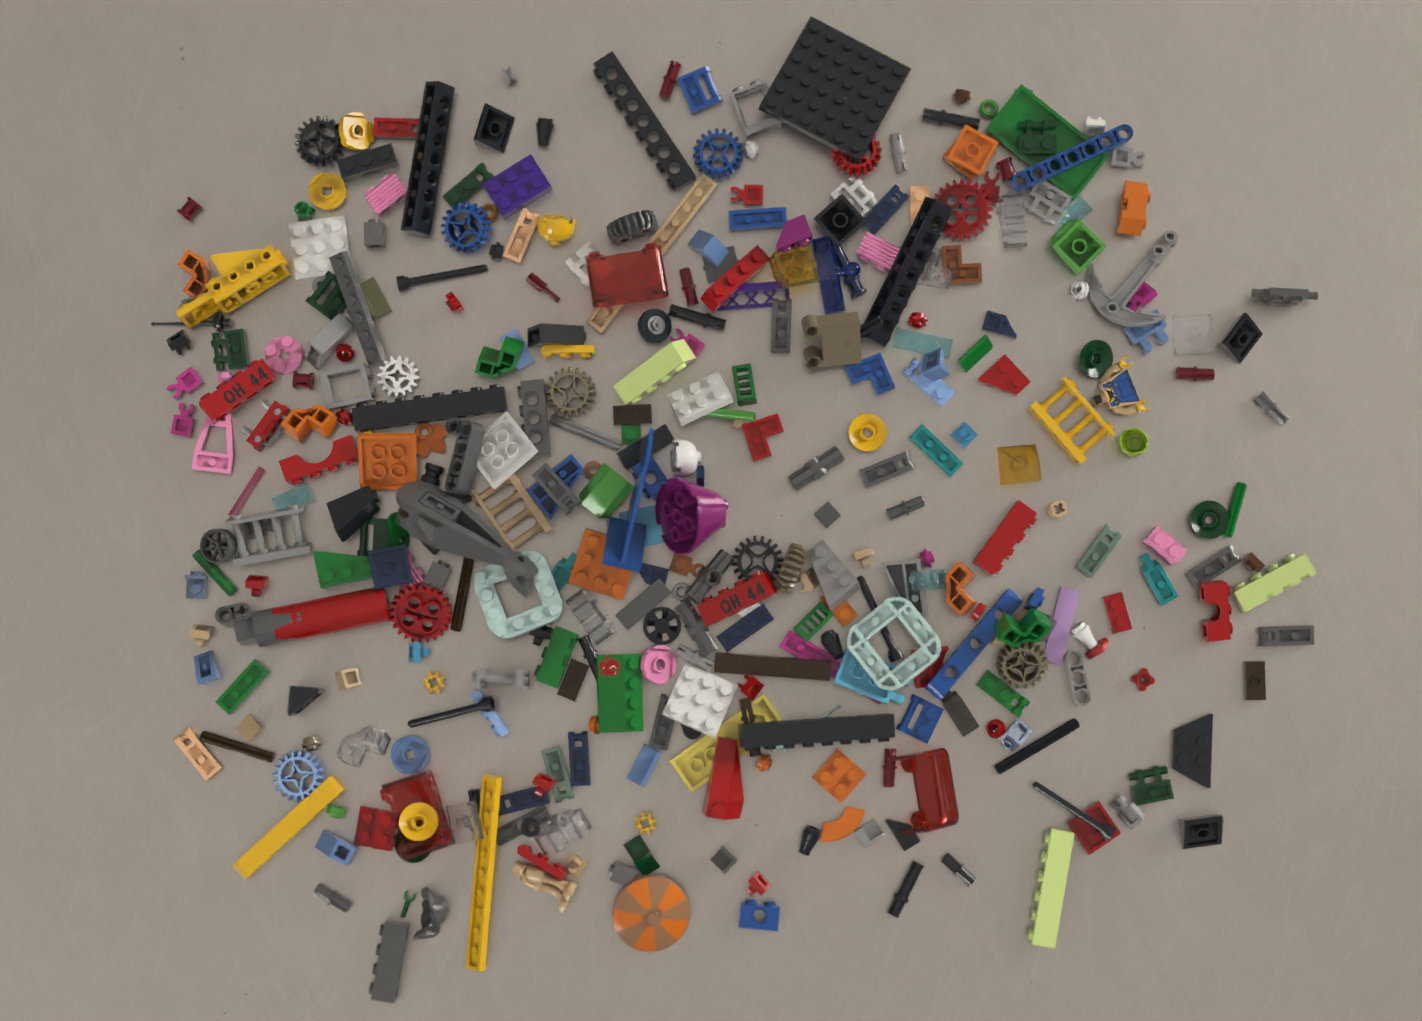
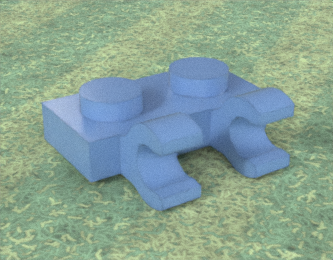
M1156 309V310H1154L1153 312H1151V313L1160 314L1159 311H1158V309ZM1164 319L1145 327H1125L1123 329L1133 346L1139 343L1144 354L1149 353L1153 349L1147 340V337L1155 333L1161 345L1169 340L1168 335L1163 330L1167 326Z

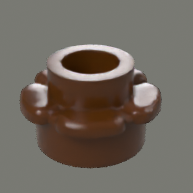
M956 89L953 97L956 98V102L967 103V100L971 99V92Z

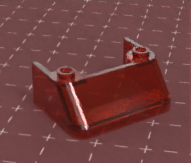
M945 748L889 757L890 761L901 760V766L905 772H913L919 811H915L911 817L913 828L903 830L902 835L930 832L958 823L959 812L950 759Z

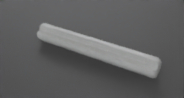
M552 414L549 423L614 450H619L622 442L620 440L558 415Z

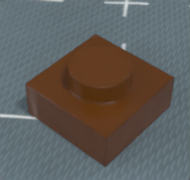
M1252 552L1247 553L1242 558L1245 561L1244 565L1252 572L1261 571L1266 566Z

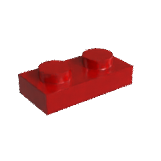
M1122 592L1102 597L1112 633L1115 634L1132 629Z

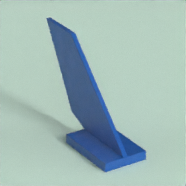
M653 428L649 430L630 499L627 519L609 516L602 564L638 573H640L642 568L647 525L636 523L635 518L650 460Z

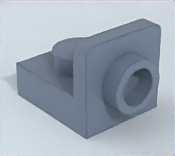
M191 571L190 575H185V579H187L186 598L206 599L208 576H204L202 572Z
M1018 718L999 740L1007 749L1014 751L1027 739L1033 730Z

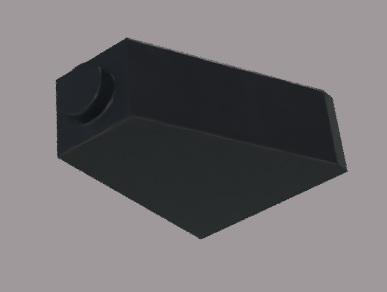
M540 323L527 328V347L531 348L544 345H584L586 340L584 326Z
M369 485L326 503L335 531L342 542L352 536L380 510L378 493L376 490L372 491Z

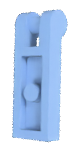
M914 357L911 361L912 364L902 372L942 407L955 391L941 379L932 382L922 373L923 363ZM917 368L921 371L918 377L914 374Z
M473 691L471 693V699L474 702L479 703L485 697L482 691ZM480 710L486 720L490 719L493 726L491 728L496 736L501 735V737H504L510 733L496 711L486 713Z

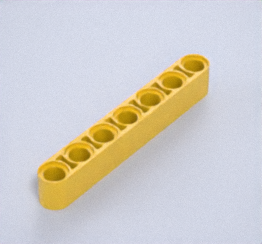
M333 775L315 789L316 792L313 791L310 797L307 796L232 865L245 880L345 790Z

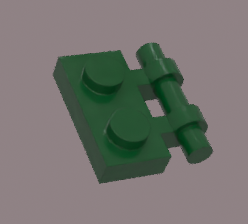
M1032 120L1018 122L1017 128L1025 129V135L1017 136L1018 155L1057 154L1056 135H1049V129H1056V122H1049V120H1042V122H1032ZM1032 129H1041V135H1032Z
M243 328L224 331L225 339H220L218 332L212 333L213 341H211V347H214L215 357L213 362L216 364V371H223V363L227 362L230 370L248 367V354ZM221 346H226L227 356H222Z
M1153 766L1152 769L1143 771L1138 769L1133 773H1128L1129 781H1138L1137 786L1131 787L1136 806L1174 798L1170 779L1162 780L1161 777L1162 774L1168 773L1167 766ZM1154 776L1155 782L1145 784L1144 778Z

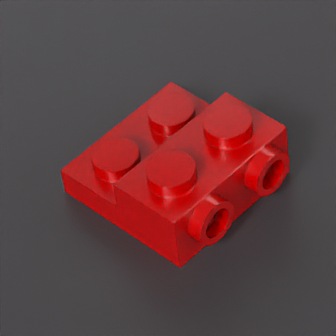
M360 806L354 845L392 851L396 828H400L399 812Z

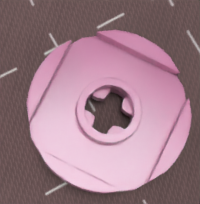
M290 336L276 337L265 348V360L268 366L277 373L291 374L302 365L304 357L303 347ZM283 350L285 352L289 351L290 353L287 355V360H285L284 358L280 359V355Z
M653 645L643 650L640 667L641 675L644 679L651 683L663 684L668 681L670 676L675 674L677 662L675 655L670 651L671 649L664 645ZM657 660L661 663V666H659L658 669L656 667Z

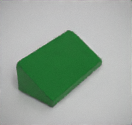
M984 335L958 359L957 364L964 372H968L993 348L989 337Z

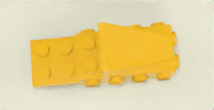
M271 244L262 249L213 254L210 258L221 275L211 278L205 284L208 292L201 293L192 302L180 306L176 314L189 330L220 310L227 315L291 275L286 268L288 262L278 248L274 250ZM276 267H279L278 271L275 272L273 270Z

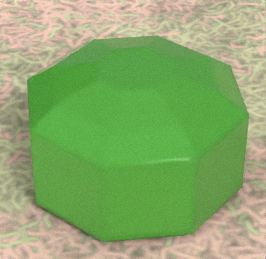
M329 804L326 814L332 818L340 819L344 817L346 810L343 807Z

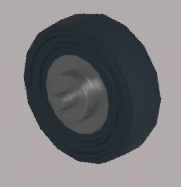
M649 309L638 320V331L641 337L648 342L659 343L667 339L671 333V320L663 310Z

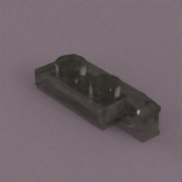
M949 690L944 695V698L941 699V702L964 737L980 726L956 691L951 693Z

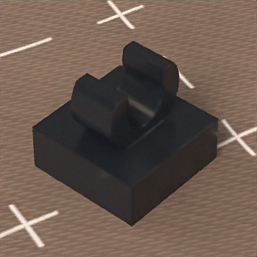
M183 329L167 339L170 349L172 351L176 349L179 355L182 354L179 349L180 346L184 345L188 350L190 349L187 334Z
M543 626L530 631L529 634L535 636L533 644L540 646L543 639L548 640L552 627Z

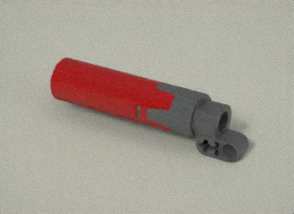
M373 587L255 612L247 603H237L218 608L215 612V618L223 627L234 626L237 642L241 645L257 642L259 647H265L389 622L391 614H389L390 604L385 588L375 590ZM244 610H247L248 612L245 613V616H242L241 614H244ZM229 613V618L222 621V616Z

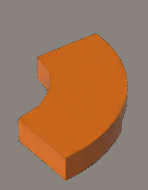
M845 807L843 814L838 819L832 822H823L820 842H834L849 836L861 823L865 810Z

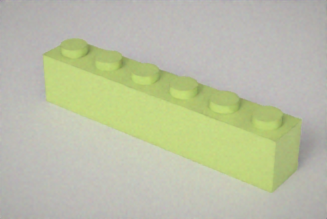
M1049 828V831L1045 832L1044 843H1046V849L1042 851L1040 859L1043 862L1042 870L1038 871L1037 881L1040 884L1039 889H1036L1034 893L1036 907L1032 908L1031 911L1033 925L1032 928L1029 927L1027 939H1030L1029 943L1032 945L1055 949L1074 832Z

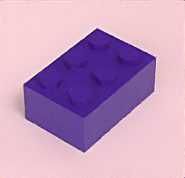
M531 154L482 184L504 220L552 191L550 183Z

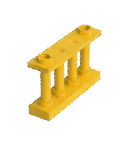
M1065 376L1060 380L1063 384L1061 388L1043 403L1035 401L1028 408L1075 463L1080 465L1087 459L1084 456L1086 455L1085 452L1105 435L1109 438L1115 435L1113 430L1115 429L1110 422H1105L1075 388L1077 386L1071 378L1067 379ZM1069 391L1076 400L1059 415L1051 418L1047 414L1048 408ZM1082 406L1088 415L1071 430L1063 432L1059 427L1060 423L1078 407ZM1094 420L1101 429L1084 444L1076 447L1072 442L1073 437Z

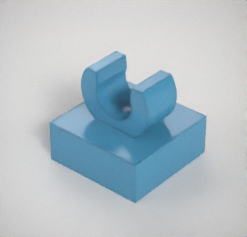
M964 421L950 436L964 449L978 434Z
M409 643V662H421V656H429V648H421V643Z

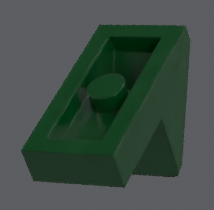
M640 834L623 844L634 861L633 863L643 876L649 875L660 868V865Z

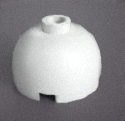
M672 440L671 445L675 446L674 450H670L671 470L676 471L673 477H688L697 469V463H701V453L697 452L695 445L687 440Z

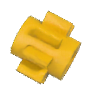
M429 671V677L423 678L426 681V685L423 688H429V694H432L433 690L440 694V688L446 687L442 682L446 677L440 678L439 671L435 675ZM436 677V681L439 682V685L434 686V688H432V683H430V680H434Z
M642 811L641 818H634L638 821L634 828L639 827L641 829L640 835L643 831H647V834L650 835L651 828L656 830L653 822H656L657 819L651 818L652 812L646 816ZM648 818L651 826L643 828L640 821Z

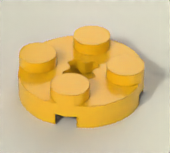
M360 112L349 113L339 120L341 144L345 148L354 151L368 148L374 140L373 124L371 121L368 122L364 118L366 116ZM355 127L356 130L359 131L358 135H356L354 132Z
M319 173L309 183L308 195L311 202L317 208L331 211L344 203L347 196L346 185L337 174ZM325 187L328 189L331 187L332 194L324 196L323 189Z

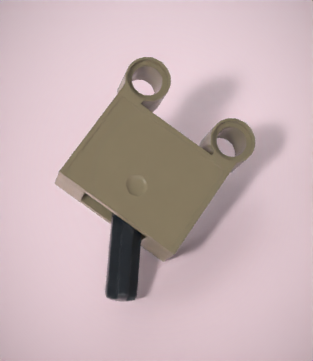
M858 312L822 316L806 315L801 322L804 336L809 340L820 336L821 349L816 346H808L804 349L803 356L806 368L815 371L822 367L862 363L861 338L884 324L882 318L876 316L860 326Z

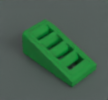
M751 363L732 366L738 406L756 404ZM748 371V374L737 376V373ZM746 379H749V380H750V381H748V382L738 383V381H740V380H746ZM751 387V389L748 390H739L740 388Z
M820 601L793 629L808 642L834 614ZM818 609L826 616L825 619L816 612ZM814 615L821 623L818 624L811 616ZM807 620L816 627L814 630L806 623ZM802 625L810 632L809 635L800 628Z

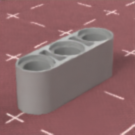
M1070 650L1064 655V665L1071 699L1076 705H1087L1091 700V692L1084 657L1080 651ZM1073 653L1078 656L1076 664H1071L1069 661V656ZM1076 672L1082 676L1080 683L1073 681V675ZM1080 691L1084 692L1086 696L1083 702L1077 700V693Z

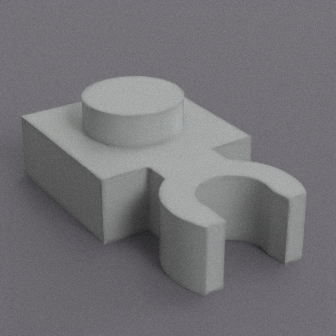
M1120 146L1112 150L1110 165L1130 168L1131 163H1133L1136 167H1143L1144 163L1138 162L1137 157H1145L1146 153L1137 152L1132 154L1133 148Z
M1120 794L1117 798L1120 803L1116 799L1111 802V806L1114 809L1120 810L1118 816L1131 829L1146 817L1134 802L1129 805L1123 794Z

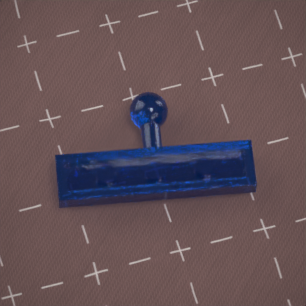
M824 236L812 239L825 314L846 311L839 276L849 275L850 277H856L859 275L861 267L857 262H850L846 267L838 269L831 238Z

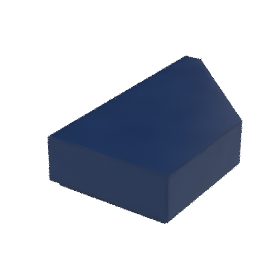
M987 310L982 330L1016 339L1017 335L1006 315Z
M697 465L696 484L704 487L703 465Z
M642 563L640 575L646 584L651 585L658 578L666 584L669 569Z

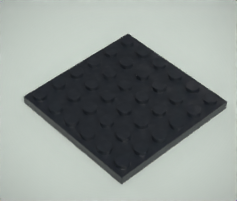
M811 16L758 109L860 162L911 68Z

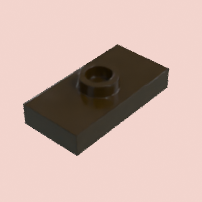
M651 404L613 406L614 426L652 424Z
M571 659L557 695L575 702L589 665Z
M1265 661L1244 662L1245 700H1266Z

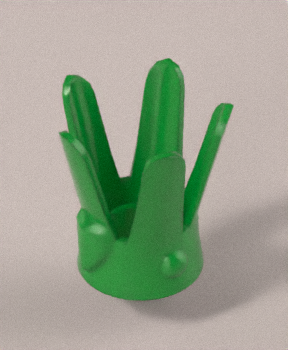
M300 201L294 207L299 222L302 221V217L308 221L312 220L309 212H315V209L310 207L308 203Z

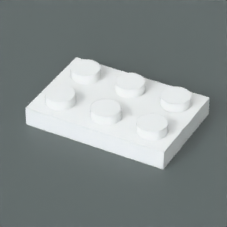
M719 371L667 394L681 426L734 402Z

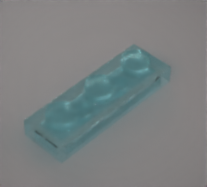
M946 569L910 572L913 591L947 588Z

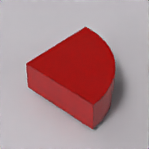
M1106 637L1099 640L1098 646L1088 650L1085 655L1089 660L1103 653L1110 642Z

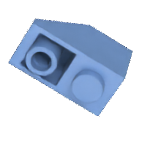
M323 830L315 848L329 858L347 866L351 863L358 846Z

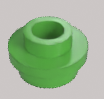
M991 99L984 100L979 107L980 114L985 118L995 117L998 113V104ZM987 106L991 107V108H992V111H991V112H987V111L985 110V107H987Z

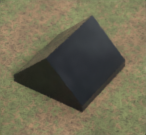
M485 103L473 139L475 145L504 153L515 117Z
M843 194L839 195L813 218L838 247L853 238L867 223L865 218Z
M1244 312L1236 319L1216 347L1241 364L1263 333L1250 316Z
M290 686L287 714L289 716H297L321 696L325 689Z
M1212 814L1178 819L1183 849L1222 844V815Z

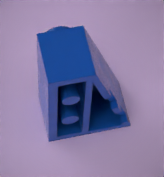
M569 454L552 468L570 490L584 470L572 454ZM535 481L526 490L551 520L559 506L540 484Z

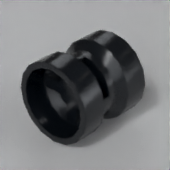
M426 462V473L422 475L421 481L439 486V477L443 474L445 468Z

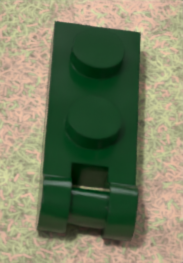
M483 162L442 196L450 207L452 205L458 207L459 202L465 204V202L469 201L484 188L483 183L494 177L492 173L486 170L487 167ZM481 174L483 180L479 182L476 177Z

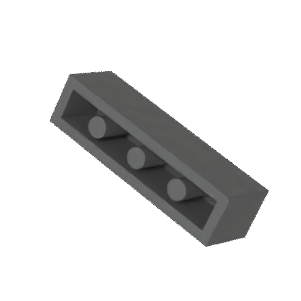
M386 920L384 924H381L379 936H382L381 944L378 943L376 948V955H379L378 962L374 963L372 970L375 979L374 982L370 983L369 994H372L371 1000L395 1003L397 1000L410 927L408 923Z

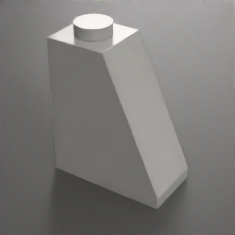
M338 313L308 341L304 359L319 370L335 352L337 346L342 344L351 334L354 326L351 320Z

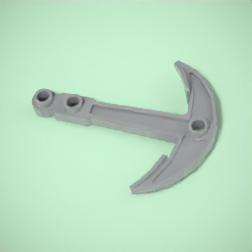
M1166 231L1162 236V240L1156 242L1147 253L1146 259L1113 296H1110L1102 289L1103 284L1096 274L1094 264L1089 265L1087 273L1089 295L1092 303L1105 318L1127 327H1145L1166 318L1165 314L1150 313L1139 310L1137 313L1127 308L1126 305L1153 269L1159 266L1169 254L1170 247L1176 245L1178 240L1177 234L1174 231ZM1171 235L1173 236V239L1169 240L1167 236ZM1160 249L1162 253L1157 254L1155 250ZM1114 306L1116 309L1111 311L1109 307Z

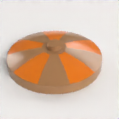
M645 875L631 880L619 891L612 907V920L619 937L630 947L644 952L660 951L673 945L684 934L690 919L689 902L684 891L673 880L660 875Z

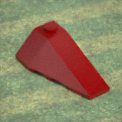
M718 736L702 812L705 817L721 820L739 819L744 796L738 743L735 739Z

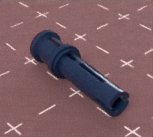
M835 243L829 246L845 278L844 284L848 286L852 294L851 298L855 299L865 294L867 290L863 288L859 280L860 276L854 272L842 246L838 247Z

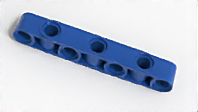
M1008 588L928 682L925 688L937 699L941 700L996 635L993 627L999 619L995 617V611L999 610L1002 614L1006 613L1012 616L1024 600ZM971 639L978 641L979 646L977 649L972 648L970 645ZM947 668L953 669V678H949L946 675Z

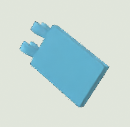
M655 505L639 508L635 522L647 525L644 547L664 543L661 535H664L661 525H657ZM628 511L618 513L619 519L626 520Z
M847 646L833 683L886 705L889 700L901 705L905 696L893 690H885L878 687ZM885 662L886 665L890 668V670H893L896 667L895 665ZM909 681V682H908L906 685H904V686H905V687H908V686L910 685V682H911V681Z

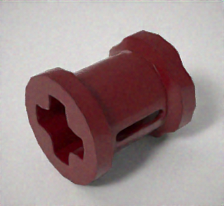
M1011 157L996 163V166L1002 172L1003 182L1011 180L1018 173L1012 165Z
M188 196V201L177 212L191 222V217L202 207Z
M294 371L292 379L293 388L309 387V389L313 390L314 373L301 374Z

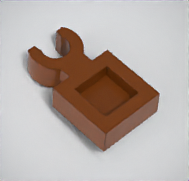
M674 553L669 571L686 577L688 572H691L697 578L698 574H696L695 569L705 566L700 563L691 564L693 558Z

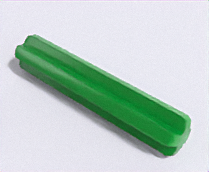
M1236 483L1228 510L1229 525L1222 534L1224 537H1233L1247 488L1245 483Z
M200 549L192 555L197 563L228 596L235 594L237 588L214 563L204 559Z

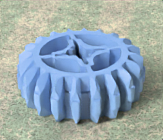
M293 750L290 751L291 757L287 753L283 755L285 761L281 758L277 760L281 766H274V769L279 771L278 773H272V776L278 777V780L273 781V784L279 783L280 785L276 788V791L284 790L281 793V797L288 794V801H291L294 796L295 802H299L300 796L303 801L307 797L306 795L310 797L312 791L316 792V786L322 784V782H319V779H325V776L319 775V772H323L324 768L318 769L317 767L322 763L321 761L314 763L316 755L309 758V751H306L303 756V751L298 750L296 756V752ZM298 760L308 763L312 770H303ZM292 762L291 774L284 777L287 765ZM296 771L302 774L307 773V775H304L302 778H300L301 781L295 778L290 779V777L295 776V774H297ZM313 775L311 786L305 790L306 778ZM285 782H294L297 788H299V792L291 790Z

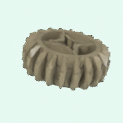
M572 367L568 368V373L565 372L564 368H561L562 374L559 375L555 371L554 374L557 378L554 379L550 376L549 380L553 383L545 384L547 388H550V390L545 391V395H550V397L546 398V402L552 401L548 406L550 409L556 406L555 414L561 410V417L564 418L567 412L568 418L571 419L572 413L575 412V416L578 418V411L581 410L583 414H586L584 407L592 408L588 401L595 402V399L590 397V395H596V391L590 390L595 387V384H588L592 378L589 376L584 379L587 373L583 371L579 375V368L575 369V373H572ZM572 378L567 386H558V383L563 379ZM577 380H580L585 385L586 395L576 390ZM573 387V392L576 394L570 395L567 398L568 395L564 391H569ZM555 391L564 395L563 406L556 401ZM574 399L583 400L578 406L568 408Z
M790 544L774 583L778 592L788 595L792 593L808 553L807 548L803 547V545Z
M1032 641L1031 643H1023L1015 648L1004 644V650L1000 649V656L996 657L998 662L996 668L999 669L998 675L1003 676L1004 682L1009 680V686L1016 683L1017 689L1020 685H1023L1026 689L1029 683L1034 687V681L1040 683V677H1045V671L1048 670V665L1046 664L1048 663V658L1045 657L1046 651H1041V645L1035 646L1036 643H1032ZM1024 651L1033 654L1035 657L1026 655ZM1015 652H1018V655L1015 658H1011L1009 661H1007L1010 655H1012ZM1020 657H1022V661H1024L1025 664L1024 670L1022 669V665H1020ZM1034 666H1037L1033 672L1027 674V671L1029 669L1034 668ZM1016 670L1020 673V675H1017L1011 671Z

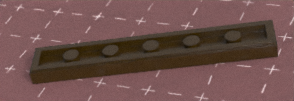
M715 653L714 672L830 681L831 661Z

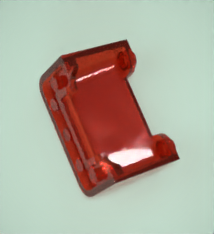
M657 243L645 244L642 251L608 256L600 254L599 251H594L584 256L590 299L593 307H608L661 299L669 296L661 246L657 245Z
M431 770L381 785V798L383 801L386 800L388 804L390 803L401 839L400 845L397 846L400 857L408 860L448 847L454 843L437 784ZM426 803L437 813V830L430 838L424 841L410 840L404 836L400 829V815L410 804ZM421 820L416 822V826H422L423 824Z

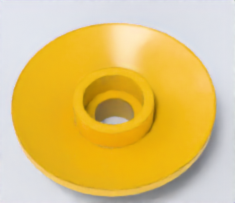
M870 413L861 414L850 424L849 439L861 451H874L880 448L886 440V425L877 415ZM865 430H869L871 432V435L869 437H866L864 435Z
M421 802L413 803L402 811L399 818V826L404 836L408 839L424 841L436 832L438 816L430 805ZM421 820L423 824L422 826H416V822Z

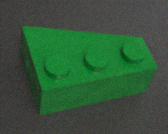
M313 551L321 589L372 579L368 556Z
M555 626V629L552 628L548 638L550 640L548 647L545 646L541 655L543 658L542 664L537 665L534 673L537 676L536 681L558 689L579 637L578 634Z

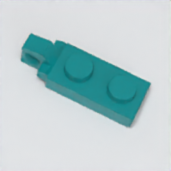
M573 552L567 560L564 557L561 561L559 560L551 570L559 592L566 585L576 558V554Z
M1148 553L1141 555L1139 558L1144 565L1141 567L1142 573L1159 604L1162 606L1177 598L1178 594L1161 564L1156 559L1152 561Z

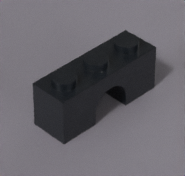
M391 143L336 160L341 177L345 183L362 178L363 174L369 171H385L399 166L394 147Z

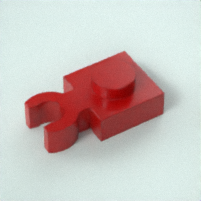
M986 171L984 179L987 183L981 184V187L985 188L982 194L988 193L989 197L986 200L992 201L990 205L997 206L1000 186L995 185V183L999 179V172H996L994 179H990L988 176L989 171Z
M744 185V190L738 187H731L732 192L738 193L737 197L730 198L731 202H738L740 199H744V205H763V185Z
M452 291L445 295L448 299L445 303L451 311L456 310L459 314L464 310Z

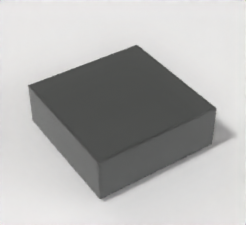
M829 502L814 513L826 529L841 516Z

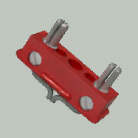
M263 399L265 403L261 401V405L266 407L268 411L253 431L246 426H243L245 430L241 429L244 434L249 436L246 441L253 445V448L258 452H261L265 446L270 445L275 437H281L283 434L281 432V423L289 414L290 408L286 405H281L276 400L273 404L266 399Z

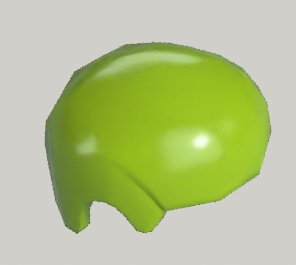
M1138 428L1126 429L1119 437L1120 449L1128 456H1139L1148 448V436L1143 430Z

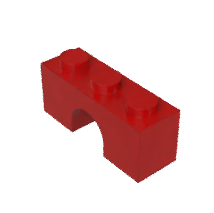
M1223 580L1199 582L1200 601L1205 604L1214 603L1216 607V612L1212 618L1201 620L1203 639L1208 642L1231 640L1233 626L1229 616L1232 614V608L1228 600V596L1231 593L1230 586Z

